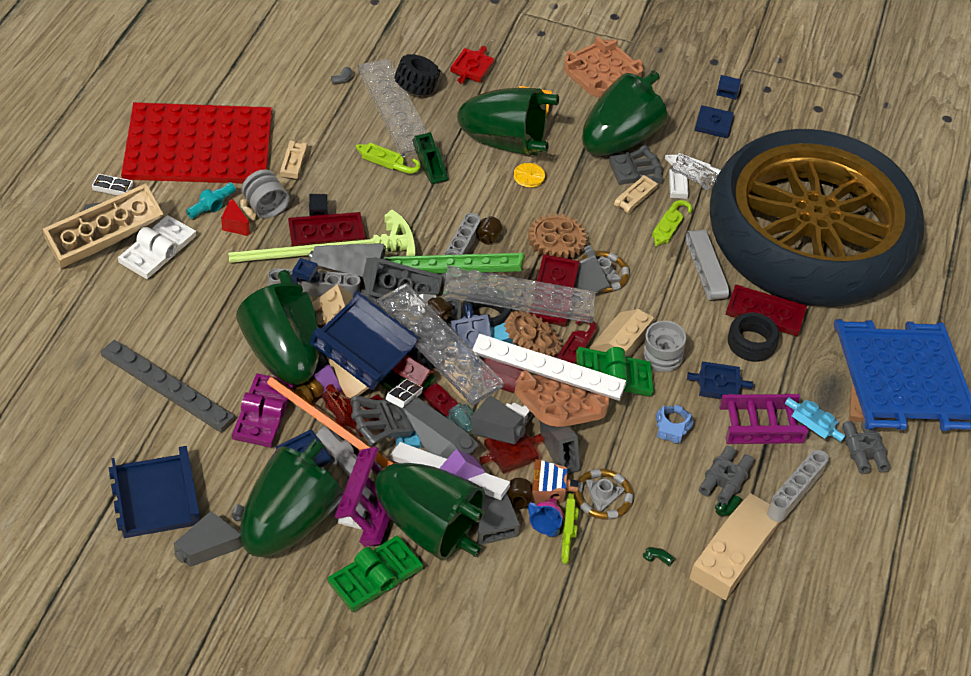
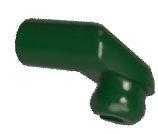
M733 496L727 505L724 502L722 504L718 502L715 505L716 514L721 517L730 516L741 504L742 499L739 496Z
M648 547L645 549V553H643V558L649 562H652L654 557L670 567L675 561V558L662 548Z

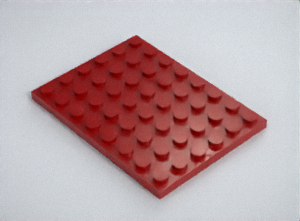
M133 102L121 178L146 181L231 182L243 184L248 176L254 172L267 170L272 107Z

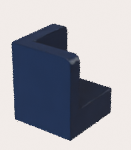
M300 258L292 270L293 282L298 284L300 279L316 281L318 278V263Z

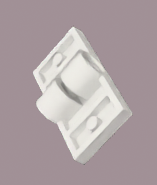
M167 215L152 229L147 226L143 227L137 235V242L118 257V262L148 279L196 237V231Z

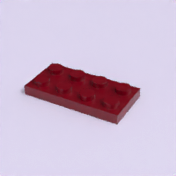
M361 212L288 218L292 247L365 240Z
M543 254L529 311L531 316L535 314L536 318L539 319L541 317L543 322L550 324L566 325L579 261Z
M735 284L725 315L736 318L744 313H760L773 320L779 331L798 337L807 306Z

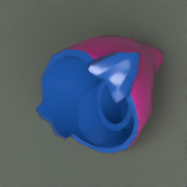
M551 498L537 504L530 502L528 506L529 520L533 529L541 534H547L548 537L558 536L560 534L559 528L563 522V512L557 505V500Z

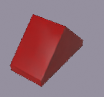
M231 199L221 217L222 230L248 236L250 235L249 221L234 199Z

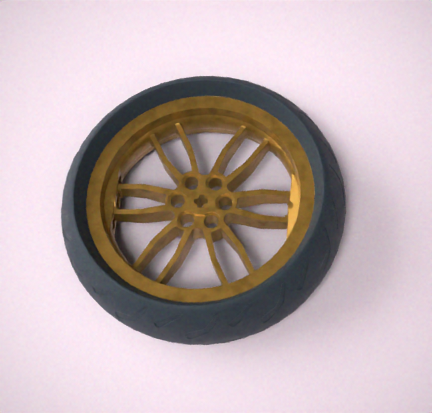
M791 129L767 134L751 141L733 154L722 167L715 180L710 197L712 231L721 251L731 265L747 280L764 291L805 305L821 307L845 306L872 299L878 294L886 292L896 285L912 267L920 252L924 236L923 209L918 194L906 174L882 152L860 140L836 132L816 129ZM798 177L808 178L811 190L808 191ZM788 178L794 194L766 183ZM819 180L836 184L839 187L828 196L822 195ZM850 192L858 196L856 198L839 201L842 197H844ZM751 193H755V194L760 195V196H762V197H764V198H760V197L753 196V195H750V194H751ZM868 204L876 213L881 223L865 216L852 214L851 212ZM749 207L771 216L780 217L781 219L762 228L753 217ZM793 230L791 234L780 241L773 237L775 234ZM868 233L882 236L884 239L877 238ZM803 236H809L812 238L813 254L796 250L791 246ZM840 238L871 249L860 254L846 256ZM821 241L827 243L835 257L824 255Z

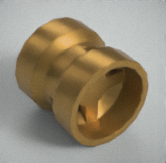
M311 378L305 385H300L296 388V392L310 402L313 401V398H318L324 393L323 387L315 378Z

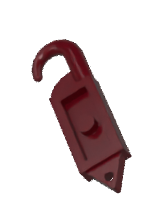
M584 317L576 321V325L585 322L590 325V328L587 332L581 330L573 331L556 356L557 359L573 364L577 363L576 350L578 347L587 348L597 330L594 320Z

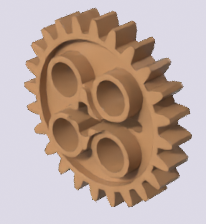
M548 213L547 217L541 215L540 219L536 218L535 223H531L528 233L529 245L533 246V251L538 250V255L544 253L567 259L568 256L574 258L575 254L580 255V251H583L584 246H586V229L582 228V223L577 224V219L570 220V215L565 218L564 213L561 216H558L557 213L551 216Z
M520 310V312H511L506 319L504 327L507 329L505 332L509 333L508 337L514 339L513 343H517L520 347L554 358L562 349L561 338L557 337L558 333L553 332L554 328L549 327L548 322H543L541 317L538 319L535 314L531 316L528 311L524 313Z

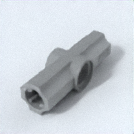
M322 427L316 434L317 438L324 445V448L331 457L332 463L334 465L339 464L350 477L357 460L351 444L347 440L342 441L330 428Z

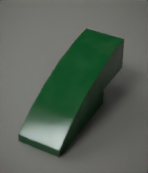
M432 133L414 136L412 142L430 183L435 184L447 181L446 170L439 148L435 146Z

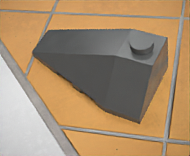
M372 257L366 259L363 279L367 295L390 299L421 294H439L442 275Z
M417 397L402 410L413 431H416L420 439L419 443L422 448H425L426 452L448 459L456 449L472 456L479 446L462 428Z

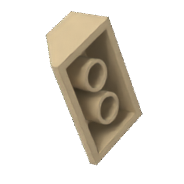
M640 309L620 312L590 346V349L606 352L612 347H621L625 350L626 357H631L645 340L647 329L653 324L654 317Z

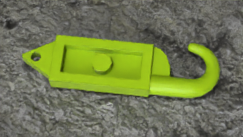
M373 143L356 145V149L362 155V158L407 174H414L420 170V162L416 159L412 160L416 166L408 167L403 165L404 159L399 153Z
M677 200L666 211L652 233L655 247L663 243H669L683 220L682 213L677 211L679 206H686L689 209L688 213H691L692 206L689 202Z
M568 494L565 507L561 562L564 565L569 562L572 537L576 538L577 525H573L574 520L578 518V508H575L574 494Z

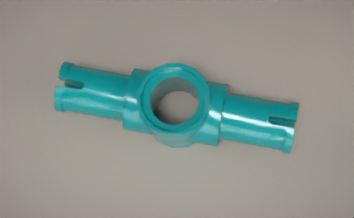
M229 182L224 187L214 191L211 189L204 190L200 194L198 202L186 209L188 217L194 219L199 214L209 210L217 212L222 207L224 199L236 192L235 186Z

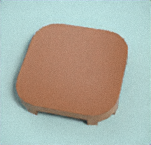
M597 37L594 44L575 53L571 50L567 52L564 60V71L589 94L600 98L606 89L622 74L632 73L642 77L643 62L640 59L635 61L617 46L618 41L614 38L612 41L601 40V37Z
M527 370L522 371L516 380V396L537 419L547 425L565 427L599 420L607 414L609 397L538 374L531 375Z

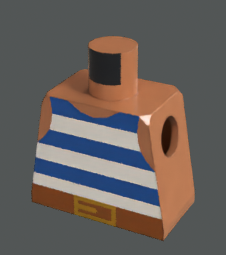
M535 459L531 503H539L551 498H555L557 503L564 502L566 491H578L579 480L567 479V468L565 466Z

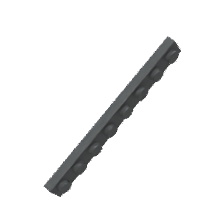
M113 340L101 350L103 358L220 433L235 421L234 415L118 341Z

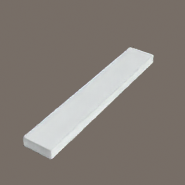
M401 442L390 454V460L398 463H417L440 468L447 460ZM487 473L468 479L483 487L485 495L499 500L503 498L510 488L509 481Z

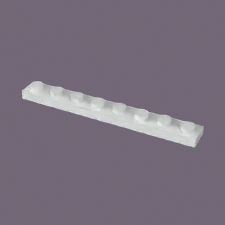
M482 334L478 335L472 350L473 354L620 401L626 386V380Z

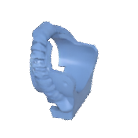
M663 405L656 413L657 427L659 428L657 437L680 444L682 435H685L693 426L691 413L685 409L683 410V407L679 405L673 407H665ZM675 412L680 414L685 421L678 424L672 423L665 415Z

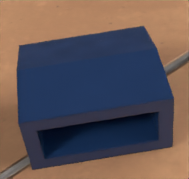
M721 75L716 95L736 100L741 79Z

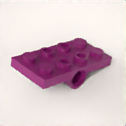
M256 373L249 393L246 392L243 396L241 413L232 433L233 440L272 447L289 402L288 398L268 385L267 381L272 376ZM285 383L287 386L294 389L295 385Z

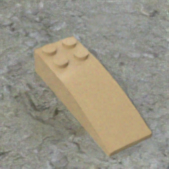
M143 184L43 228V235L60 268H63L132 235L162 217L163 213L147 184Z
M337 284L312 302L320 329L353 299L352 293ZM327 357L349 401L351 397L359 396L369 389Z
M750 493L730 515L694 563L689 579L722 599L727 600L781 523L773 521L768 517L767 511L770 504Z

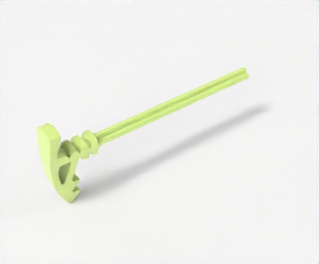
M390 210L385 215L386 230H391L390 236L382 234L381 237L373 235V238L369 240L230 252L228 256L229 263L307 256L311 250H314L315 246L374 243L384 244L387 248L386 252L388 250L392 252L397 251V249L400 251L407 250L406 256H415V244L407 222L397 212ZM399 231H402L404 235H398Z

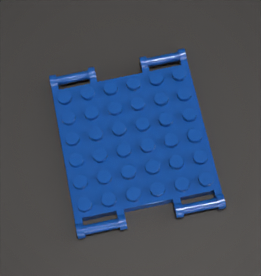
M835 319L834 329L837 330L865 419L866 429L897 428L898 430H906V418L939 419L941 431H949V429L971 430V422L949 421V419L971 420V393L943 322L915 324L914 322L907 321L904 330L875 329L872 320L850 322ZM874 418H896V420H874Z

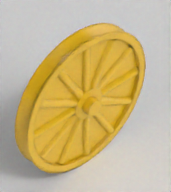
M523 163L515 168L514 179L522 186L536 187L544 182L545 172L537 164Z

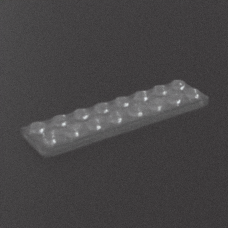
M383 59L359 64L358 71L402 157L416 155L412 139L416 135L428 132L407 91L396 83L394 78L396 70L391 60Z
M447 265L442 297L593 323L595 309L594 291L479 272L477 270L470 271Z
M407 283L376 300V306L382 308L384 312L398 320L400 324L418 336L415 344L418 350L472 406L503 388L504 382Z

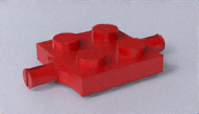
M481 46L478 51L464 48L451 65L450 72L460 75L457 79L459 83H464L466 78L481 82L492 67L494 58L484 54L487 51L485 46Z

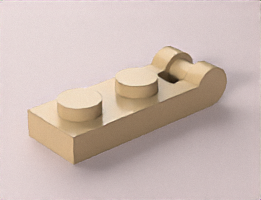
M290 140L280 170V177L298 179L305 154L307 153L308 143L302 142L301 144Z
M643 175L615 200L614 206L624 209V212L627 214H631L637 205L657 189L658 183Z

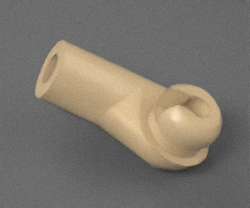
M246 199L240 200L239 208L247 220H255L257 214L248 207L249 202Z

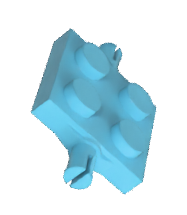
M790 397L785 402L787 406L794 410L792 417L824 439L827 436H832L841 442L846 436L836 430V425L839 421L831 413L822 411L815 402L805 400L802 404H798Z

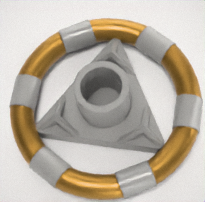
M593 251L596 258H599L598 262L607 281L613 282L609 288L600 292H612L623 287L629 278V268L625 261L611 252ZM585 254L579 261L587 258V255ZM611 261L621 267L622 278L611 267Z
M595 469L579 477L578 491L574 492V498L577 505L586 514L599 519H613L623 515L632 505V488L629 482L619 473L608 469ZM605 476L614 479L622 487L614 486L608 479H601L598 482L589 479ZM585 482L595 509L589 506L582 498L581 493ZM625 490L623 505L618 509L603 512Z

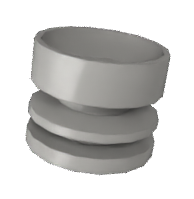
M270 170L254 172L248 176L242 185V194L258 217L271 218L277 216L288 205L289 194Z
M666 320L655 322L647 329L643 356L645 361H650L652 369L660 372H670L682 364L686 343V334L683 328L675 322Z

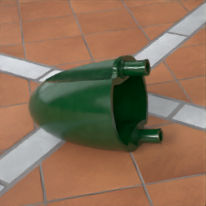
M652 70L645 78L632 73L622 74L597 100L585 121L582 131V143L589 153L597 156H608L623 152L645 141L665 126L668 119L665 104L660 95L656 94L651 86L660 79L659 74L655 73V70Z
M506 88L485 92L463 103L457 112V120L466 134L483 144L530 156L536 155L538 152L547 153L549 143L547 141L543 142L546 128V104L557 106L559 104V94H545L540 88Z
M282 270L278 273L281 283L266 286L249 295L238 307L236 319L248 345L263 366L281 381L291 385H301L312 378L318 366L320 351L310 344L313 331L318 328V323L308 292H302V286L293 282L289 270Z
M313 439L306 450L301 453L288 447H278L261 471L246 502L240 527L243 548L252 556L269 557L294 546L314 531L340 503L344 494L341 487L327 469L318 467L313 461L324 448V445L320 441L317 442V439Z
M395 463L379 471L375 480L378 500L390 519L411 540L441 561L451 557L458 549H463L474 557L478 556L482 550V545L469 539L468 533L484 515L482 507L485 499V490L483 487L449 471L424 464Z

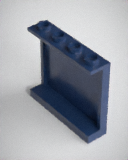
M356 291L353 299L322 329L318 327L313 331L310 344L369 389L373 390L414 349L418 336L400 324L398 320L384 312L382 308L368 300L366 296Z
M187 446L179 447V455L116 465L115 458H111L113 467H108L110 480L115 479V483L111 484L112 494L117 496L118 499L113 502L115 514L120 513V518H116L118 531L122 530L124 538L191 527L200 521Z

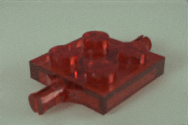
M329 384L326 387L327 391L321 396L326 403V408L333 412L338 424L349 426L357 431V424L351 417L353 413L350 404L351 398L341 395L333 384Z
M541 433L533 437L524 434L516 444L487 438L484 440V445L489 454L480 456V463L484 465L494 461L504 474L535 462V459L539 460V454L535 450L534 444L543 442V436H541Z

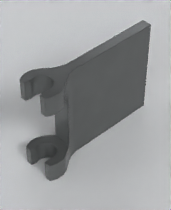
M590 245L584 247L587 258L579 261L573 289V296L576 302L610 287Z

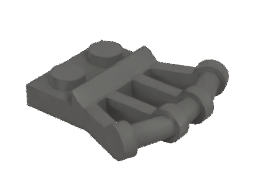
M643 145L633 153L626 152L623 155L609 156V163L619 185L635 183L643 175L658 184L662 183L661 171L663 167L658 163V156L654 155L647 145Z
M361 396L351 397L350 404L353 410L351 417L357 424L356 429L358 433H361L369 441L368 445L371 448L386 438L391 440L392 437L410 436L413 432L402 411L403 408L388 400H373ZM361 406L367 407V408H371V409H370V410H361ZM379 418L380 421L364 422V419ZM384 429L383 432L376 436L370 431Z

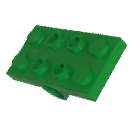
M578 347L576 350L577 365L626 380L625 392L649 397L653 394L650 361L626 357L625 350L621 347H612L606 352Z
M397 535L374 550L371 547L362 549L355 556L354 562L327 577V582L353 613L422 570L423 564Z

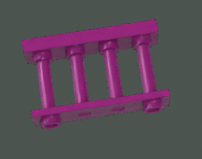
M789 393L722 395L719 409L728 410L731 426L728 427L725 437L726 444L804 443L808 434L807 426L797 425V420L792 417L794 410L785 404L789 397L798 403L800 395ZM756 409H767L770 426L759 425ZM775 409H786L789 425H778ZM736 410H748L751 426L739 425Z
M377 447L360 450L335 514L337 519L351 517L361 527L363 533L359 542L364 547L381 544L390 519L378 500L375 483L368 477L371 469L376 475L382 470L375 461L379 450ZM365 486L375 496L373 504L362 494ZM358 503L369 512L367 521L356 511Z

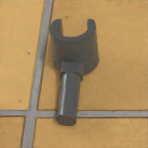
M235 505L232 518L235 521H241L244 506Z

